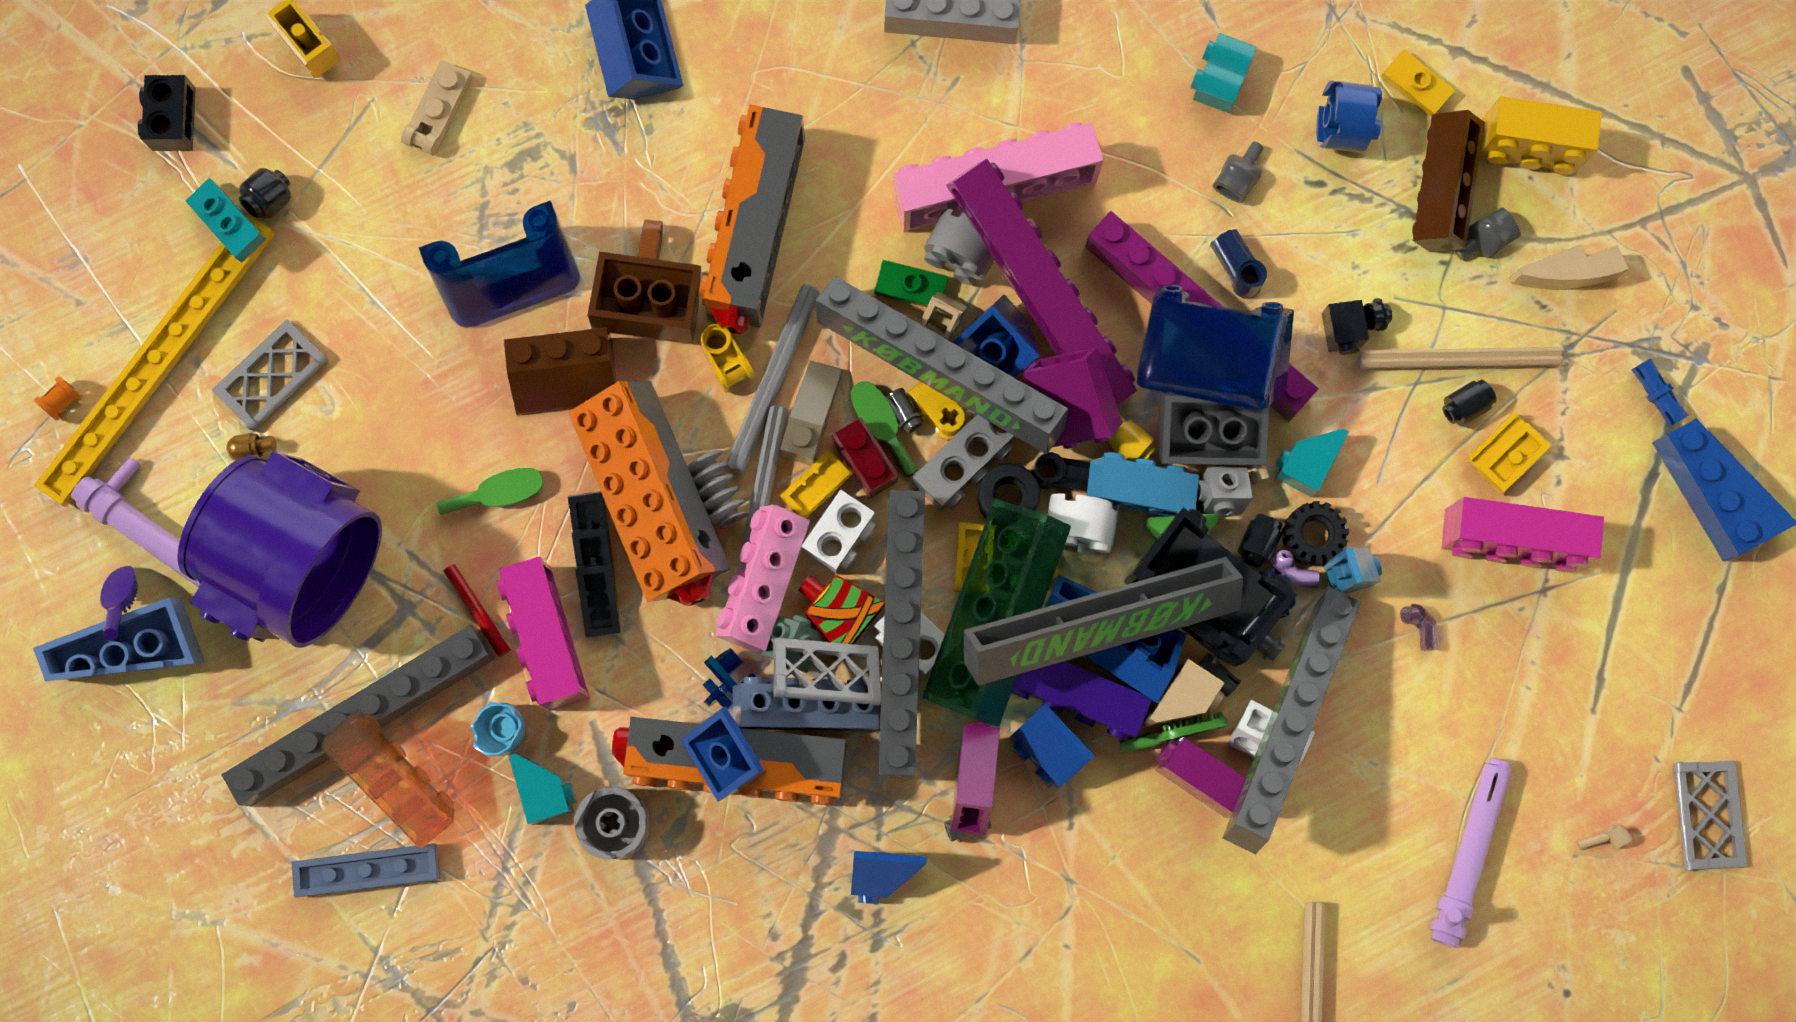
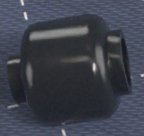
M259 168L240 184L239 192L241 196L239 197V202L253 217L271 218L290 202L291 193L288 188L290 182L279 170L273 172L267 168Z

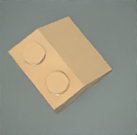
M1186 660L1178 666L1158 704L1154 703L1142 725L1148 728L1196 718L1204 713L1208 715L1210 711L1213 712L1224 697V694L1220 692L1224 682L1191 660Z

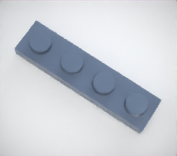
M436 843L291 862L294 898L440 879Z

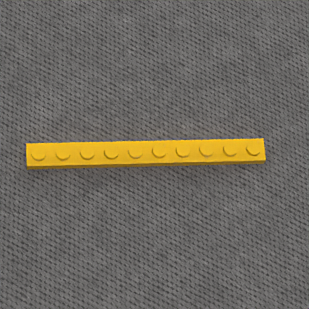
M244 212V215L261 232L266 240L242 263L230 253L222 242L219 244L34 484L37 489L60 505L67 507L72 500L71 494L75 486L83 478L90 476L274 237L275 233L273 230Z

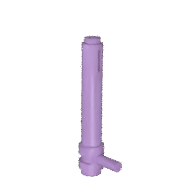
M129 457L107 483H104L99 478L93 479L90 476L79 481L71 494V498L76 501L77 507L84 512H92L93 518L103 525L109 524L199 587L200 583L185 576L179 569L177 554L180 540L128 504L126 498L118 492L139 469L141 465Z
M1490 758L1489 763L1484 764L1444 896H1440L1436 909L1439 910L1437 919L1433 918L1430 930L1433 931L1431 939L1450 947L1459 948L1460 941H1465L1468 930L1464 928L1467 920H1471L1474 907L1472 902L1512 774L1509 770L1511 764L1505 761ZM1496 777L1490 801H1487L1493 779Z

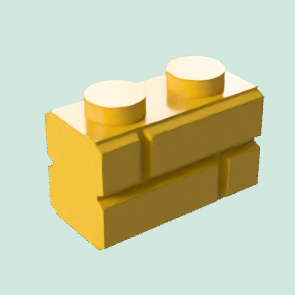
M284 0L265 15L274 30L314 79L320 77L341 60L333 45L322 34L296 0Z

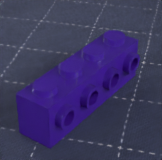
M1064 661L1007 677L1004 682L1011 685L1009 692L1027 700L1030 694H1033L1043 699L1041 706L1046 704L1051 710L1060 714L1063 707L1076 712L1074 720L1094 727L1096 721L1109 727L1106 733L1124 741L1127 740L1128 735L1137 738L1152 701L1139 692Z

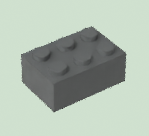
M1160 387L1157 455L1161 463L1266 465L1270 396L1264 389Z

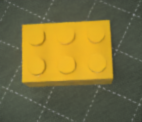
M1500 96L1482 118L1485 125L1480 158L1487 159L1492 164L1516 163L1520 164L1522 168L1530 170L1539 169L1540 167L1553 169L1555 173L1561 175L1576 173L1598 151L1602 112Z

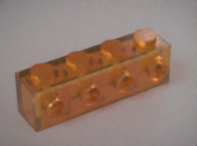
M357 709L324 737L321 749L419 849H422L453 823L454 802L447 793L442 790L438 792L430 784V777L420 766L414 767L405 758L406 753L396 741H388L381 733V726L372 716H364Z

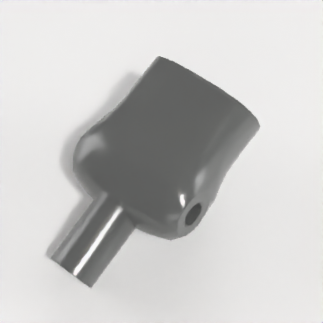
M1252 142L1243 157L1234 154L1229 155L1221 173L1213 183V188L1228 199L1243 203L1249 191L1256 185L1262 175L1261 168L1254 163L1263 151V146L1258 142Z
M1501 207L1489 216L1470 225L1468 233L1471 239L1467 241L1466 249L1455 250V253L1460 260H1464L1479 250L1484 257L1489 258L1502 250L1507 244L1521 236L1520 229L1510 213Z

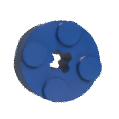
M1329 81L1322 96H1328L1326 105L1319 106L1316 123L1317 141L1323 142L1320 145L1321 148L1362 153L1367 150L1370 141L1377 140L1380 135L1381 121L1376 119L1377 108L1382 100V89L1368 84Z

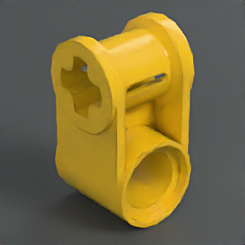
M711 324L703 330L701 334L703 351L725 393L730 391L732 385L743 379L756 377L742 350L739 349L727 328L721 329L718 324ZM720 335L726 339L725 345L720 349L710 348L708 341L712 336Z
M922 382L907 392L916 410L922 412L923 417H925L941 439L950 441L965 426L963 409L950 398ZM947 417L949 420L955 418V425L944 424L943 418Z

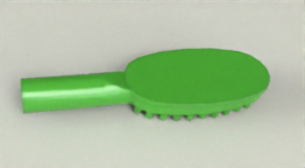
M867 381L857 383L851 390V401L859 418L862 417L876 439L885 441L906 477L915 474L918 469L896 435L898 432V422L890 403L874 384Z
M533 468L507 470L484 480L479 485L477 491L438 501L437 508L440 515L481 503L489 507L515 504L537 494L542 489L543 478Z
M1218 712V715L1217 713L1213 714V720L1211 714H1208V721L1205 715L1202 716L1203 722L1200 721V717H1196V724L1193 718L1190 719L1191 725H1189L1186 719L1184 727L1182 721H1179L1180 728H1177V724L1174 722V729H1171V725L1167 724V727L1166 725L1161 727L1162 733H1148L1137 736V738H1128L1126 741L1120 740L1119 743L1122 754L1154 747L1161 742L1229 726L1226 721V717L1223 716V712Z

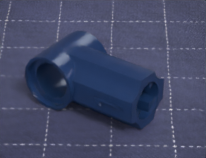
M1237 229L1228 230L1220 234L1211 242L1210 247L1232 280L1233 291L1241 298L1250 299L1259 294L1267 278L1266 267L1262 262L1254 258ZM1250 274L1256 278L1257 283H1246L1241 275Z

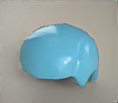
M505 702L491 703L481 709L471 725L475 739L473 743L474 748L485 756H505L517 750L524 740L526 728L521 712L515 706Z

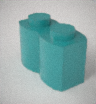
M1219 33L1216 42L1209 40L1202 57L1203 60L1208 61L1204 71L1197 69L1190 87L1196 90L1193 100L1230 114L1257 47Z

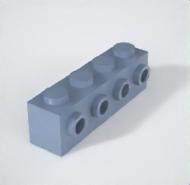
M745 677L744 683L733 686V718L739 728L871 731L879 729V706L775 698L773 692L774 684H765V678ZM786 678V687L805 688L802 684H799L796 678ZM822 679L815 685L817 689L840 691L829 679ZM853 679L846 680V685L850 683ZM860 679L850 690L852 692L868 693V686Z

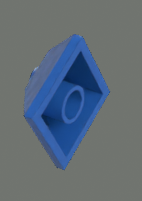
M1005 294L952 342L1014 378L1041 355L1027 318Z
M854 851L851 895H858V903L879 904V897L887 898L924 867L927 857Z

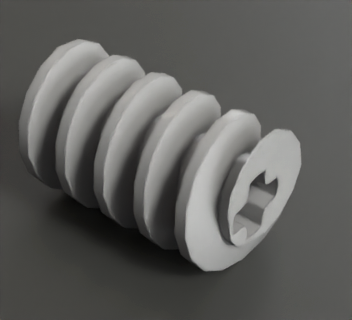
M722 450L706 453L687 466L691 476L694 477L693 481L697 490H699L698 493L701 500L705 502L704 507L707 514L710 515L709 519L713 527L727 526L749 515L748 511H737V508L744 503L743 499L732 500L731 496L739 491L738 486L727 487L726 485L733 479V475L721 474V471L728 466L727 461L716 462L715 460L723 453Z

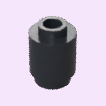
M1485 380L1471 381L1444 398L1445 406L1442 407V410L1450 423H1456L1463 427L1491 410L1497 398L1494 390Z
M1257 514L1254 520H1250L1237 550L1242 555L1241 560L1256 568H1260L1262 564L1269 565L1282 536L1280 531L1282 523L1264 514Z

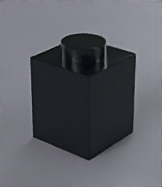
M1362 300L1328 304L1321 313L1328 352L1339 351L1340 355L1359 352L1360 348L1369 340Z

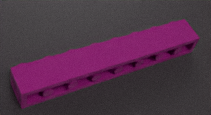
M988 159L978 162L946 184V187L980 236L1056 355L1097 347L1116 404H1120L1138 391L1133 384L1135 381L1133 373L1125 364H1120L1114 355L1117 353L1116 347L1107 336L1103 337L1096 327L1098 324L1096 316L1088 307H1083L1077 298L1080 293L1076 285L1070 279L1064 278L1059 270L1061 267L1059 259L1053 251H1047L1040 241L1042 234L1033 221H1027L1021 211L1023 209L1022 202L1014 192L1011 191L1009 193L1003 184L1004 175L1000 168L994 162L990 163Z
M1110 211L1088 235L1085 247L1249 389H1264L1270 396V407L1286 421L1290 422L1319 389L1114 212Z

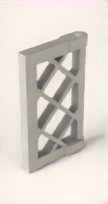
M286 319L222 379L212 391L246 424L249 430L254 432L260 424L329 360L324 353H321ZM288 334L294 339L293 349L275 350V347ZM309 354L314 360L301 372H298L299 355ZM266 355H269L268 373H250V370ZM275 355H293L291 373H274ZM268 378L267 396L249 397L250 379ZM274 378H292L290 383L276 396H273ZM244 379L243 397H233L228 391L238 381ZM248 402H266V405L254 417L248 412Z
M787 638L774 639L773 692L775 698L880 705L881 682L878 646ZM786 651L801 652L805 656L793 665L786 659ZM814 654L836 655L839 659L827 668ZM849 657L866 658L867 667L862 671ZM807 659L822 672L812 683L797 669ZM841 662L857 675L846 686L831 672ZM792 674L805 688L786 687V678ZM824 677H827L840 691L817 689L815 685ZM861 679L868 686V693L852 692L850 688Z
M1679 761L1673 763L1684 870L1747 867L1736 762L1683 763ZM1715 772H1723L1725 792L1710 780ZM1686 773H1694L1701 779L1690 794L1687 791ZM1705 784L1720 796L1710 810H1707L1695 799V796ZM1724 801L1727 803L1729 827L1725 826L1714 816V813ZM1690 802L1705 815L1694 829L1691 827ZM1709 820L1724 832L1713 846L1698 834ZM1730 837L1733 857L1725 858L1717 850ZM1694 838L1709 850L1703 859H1695Z

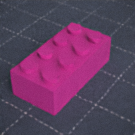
M1463 497L1445 509L1441 549L1451 550L1452 555L1456 557L1471 558L1473 554L1486 555V560L1491 562L1504 563L1508 559L1521 560L1520 565L1526 567H1542L1543 563L1555 565V570L1576 572L1577 568L1587 567L1589 563L1601 558L1604 516Z
M539 556L499 569L501 579L496 581L502 600H507L511 609V613L506 614L512 634L516 633L521 643V646L517 647L516 651L522 668L526 667L530 673L531 680L526 681V685L532 702L536 701L538 705L551 711L590 698L551 566Z

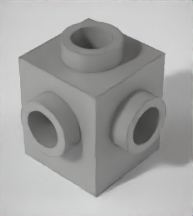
M1215 465L1208 467L1198 482L1197 501L1201 502L1202 514L1218 513V517L1242 514L1253 499L1247 468Z

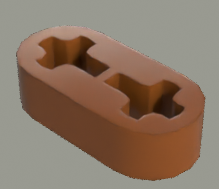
M644 220L638 257L659 260L663 237L662 221Z

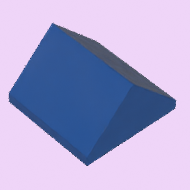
M727 707L717 711L681 739L717 802L766 773Z

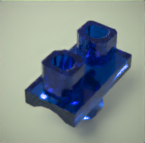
M731 648L721 653L715 659L711 655L704 661L705 665L722 683L718 687L709 678L703 684L710 693L704 701L708 707L713 706L717 702L722 708L727 707V709L733 705L726 694L730 692L733 695V686L738 684L730 675L744 662ZM752 672L748 677L757 676Z

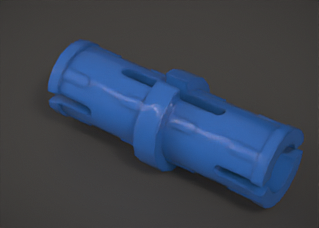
M1651 358L1632 369V372L1639 379L1648 394L1646 398L1649 402L1653 401L1669 427L1689 416L1672 392L1674 387L1671 383H1666Z

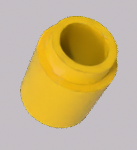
M1121 417L1123 423L1113 434V438L1108 440V446L1115 452L1123 454L1125 456L1124 459L1127 461L1135 462L1136 459H1149L1156 451L1152 446L1155 439L1131 419L1126 421Z

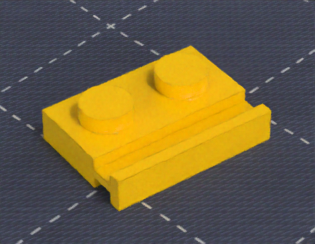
M1516 411L1465 459L1477 469L1476 471L1500 495L1551 447L1528 422L1525 423L1518 416L1519 414Z

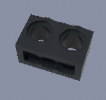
M144 75V87H141L139 91V100L143 107L142 119L138 121L137 128L140 139L152 151H193L196 87L186 75ZM172 93L168 100L161 102V98L165 94ZM170 124V128L168 129V131H166L163 134H159V131L163 126Z

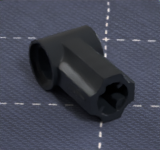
M1048 452V454L1044 453L1036 460L1032 466L1031 473L1038 480L1039 487L1042 489L1058 488L1087 494L1090 462L1062 458L1059 454ZM1040 465H1052L1056 471V477H1045L1040 471Z

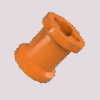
M61 376L55 378L56 383L42 397L37 396L34 399L36 404L56 421L62 418L60 414L75 399L80 400L83 397Z

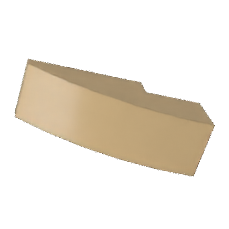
M1578 245L1521 267L1509 278L1512 284L1530 288L1551 290L1577 289L1615 280L1629 268L1618 245L1586 256L1582 245Z

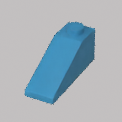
M1346 548L1323 565L1330 587L1344 594L1372 587L1381 581L1379 577L1382 575L1381 565L1377 556H1372L1370 548Z

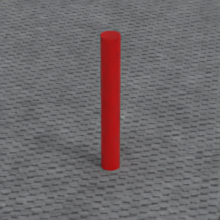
M452 564L443 570L444 574L497 655L502 657L511 650L457 566Z

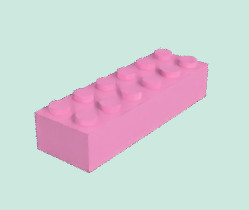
M1075 122L1066 125L1061 131L1053 133L1040 131L1030 136V139L1018 142L1016 139H1008L1000 142L997 147L986 150L982 147L973 148L966 151L963 156L955 158L941 156L934 159L928 165L920 167L917 164L906 165L900 168L899 172L894 173L893 196L903 232L935 225L943 210L946 209L953 210L951 216L959 218L963 211L946 187V184L982 160L988 159L990 163L994 162L1004 175L1002 182L1009 193L1011 191L1014 192L1020 201L1024 202L1097 183L1103 164V157L1093 124L1082 125L1081 122Z

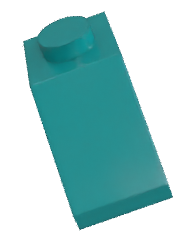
M1342 428L1298 441L1290 450L1284 448L1275 464L1279 468L1275 479L1313 497L1324 482L1349 431Z
M519 754L508 755L527 824L535 825L574 812L572 804L577 803V799L571 782L566 783L563 777Z

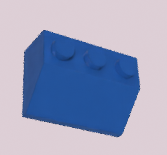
M591 0L585 5L608 97L635 100L680 89L684 86L661 0Z

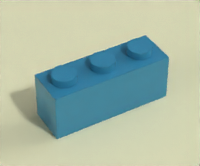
M1104 453V457L1090 461L1087 496L1113 502V506L1118 505L1121 509L1163 517L1176 516L1183 507L1188 511L1190 508L1196 510L1199 475L1187 473L1186 467L1178 465H1168L1166 468L1157 467L1156 462L1149 459H1136L1135 462L1124 460L1125 456L1119 453Z

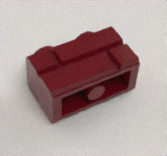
M862 417L832 435L833 444L849 469L854 473L858 483H861V488L868 499L875 497L898 482L896 470Z

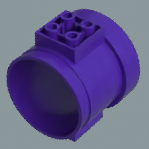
M272 451L267 461L257 455L244 456L227 466L209 484L192 509L182 531L177 554L179 569L185 576L200 583L190 604L201 610L199 615L204 619L216 624L223 622L230 626L229 632L242 640L249 641L250 638L264 642L265 639H282L297 648L309 646L322 638L338 623L360 593L379 551L382 537L381 520L376 513L355 502L360 490L303 458L277 451Z

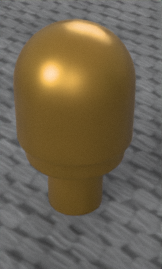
M248 433L233 436L227 442L226 452L234 461L247 455H257L262 458L263 452L275 451L277 445L274 437L261 439L258 434Z

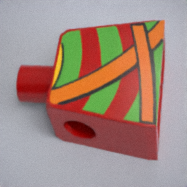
M810 574L798 589L801 594L812 602L805 611V616L813 622L814 627L824 635L823 637L827 642L855 644L885 607V603L881 599L838 575H835L825 586Z

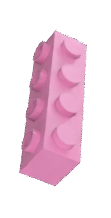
M775 504L761 506L754 513L750 523L752 531L749 540L743 545L739 554L741 563L737 574L732 577L728 586L729 597L726 606L717 617L716 625L718 629L715 637L749 651H766L810 520Z

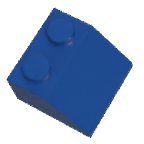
M1043 704L1009 737L1014 742L1010 746L1011 749L1024 762L1029 758L1038 769L1034 773L1048 788L1052 785L1057 789L1062 787L1095 756L1046 704Z

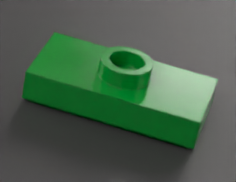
M883 260L874 294L927 308L932 296L936 292L944 294L948 276Z

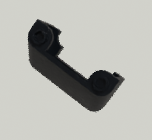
M1183 507L1128 574L1124 583L1127 585L1227 557L1243 576L1241 610L1181 627V629L1211 653L1217 655L1223 662L1236 667L1249 660L1297 594L1290 590L1292 585L1278 574H1274L1273 577L1269 575L1261 576L1207 534L1209 530L1205 525L1207 519L1201 513L1191 508L1188 511Z

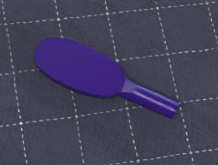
M131 566L120 567L110 573L101 590V606L107 611L102 635L107 640L117 638L122 611L127 613L126 607L131 609L130 605L134 604L132 601H135L137 597L138 583L135 571Z

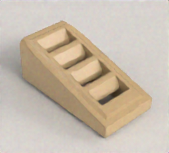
M936 292L932 296L919 324L950 341L967 307L943 293ZM937 307L952 314L953 317L950 318L949 316L937 311ZM931 318L947 326L946 331L930 323Z

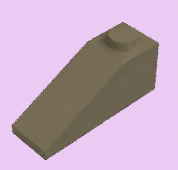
M809 361L780 447L782 458L810 466L816 462L843 369Z

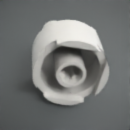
M1059 493L1050 496L1044 532L1045 546L1054 549H1065L1066 546L1078 547L1077 553L1087 556H1098V552L1110 553V549L1113 548L1119 512L1118 505L1113 506V502L1085 495L1076 494V498L1071 499V501L1065 500L1066 494Z

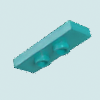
M210 177L185 200L230 253L241 263L266 240L261 232Z

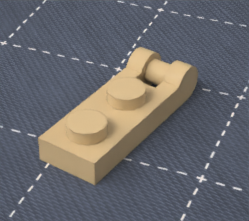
M440 60L410 123L402 132L401 143L411 147L417 145L422 147L423 152L432 156L435 155L473 79L472 73ZM423 127L432 129L428 135L421 133Z

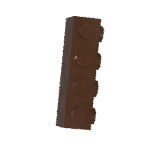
M1468 109L1432 114L1431 125L1427 132V151L1422 164L1423 177L1421 189L1417 196L1418 209L1412 232L1413 241L1429 252L1466 249L1485 125L1483 120Z

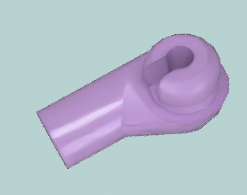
M1280 550L1272 559V566L1276 574L1287 575L1292 586L1318 587L1319 571L1300 570L1292 558L1293 554L1288 550Z

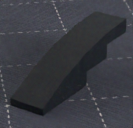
M601 491L569 495L568 504L573 530L571 534L577 566L575 571L585 636L593 637L621 633L605 500Z

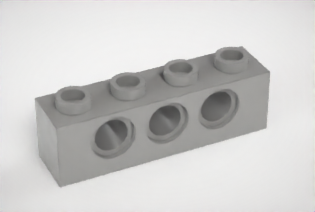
M976 415L912 477V484L919 491H925V497L940 512L947 506L953 509L966 496L963 490L971 482L975 486L978 485L985 474L990 471L987 467L995 459L1001 462L1014 449L1011 443L1017 437L1008 432H997L993 427V423ZM979 442L986 446L988 452L982 457H976L970 453L968 447L972 443ZM949 466H957L962 470L963 477L957 481L949 480L945 476L944 470Z

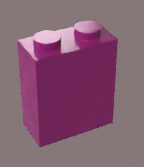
M1097 347L1036 359L1023 372L1028 386L1068 408L1066 428L1053 447L1063 446L1064 449H1069L1085 441L1093 440L1094 443L1108 441L1113 438V434L1123 423Z
M983 722L964 724L958 755L950 831L986 836L993 805L1000 728L992 727Z
M1185 737L1176 741L1171 740L1169 743L1166 742L1155 758L1159 762L1155 771L1223 817H1231L1246 778Z

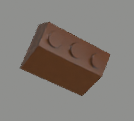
M599 251L587 314L591 328L607 327L609 332L693 344L699 308L701 265Z
M607 327L504 339L507 375L516 415L574 409L617 382L613 342Z

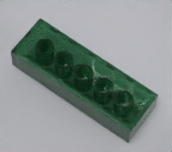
M994 498L924 690L923 699L975 720L1000 726L1018 674L978 686L964 664V630L1041 609L1071 525L1050 515Z

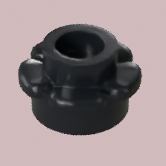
M1375 298L1373 302L1366 303L1363 308L1367 329H1375L1376 331L1386 330L1392 321L1390 306L1383 304L1380 298Z

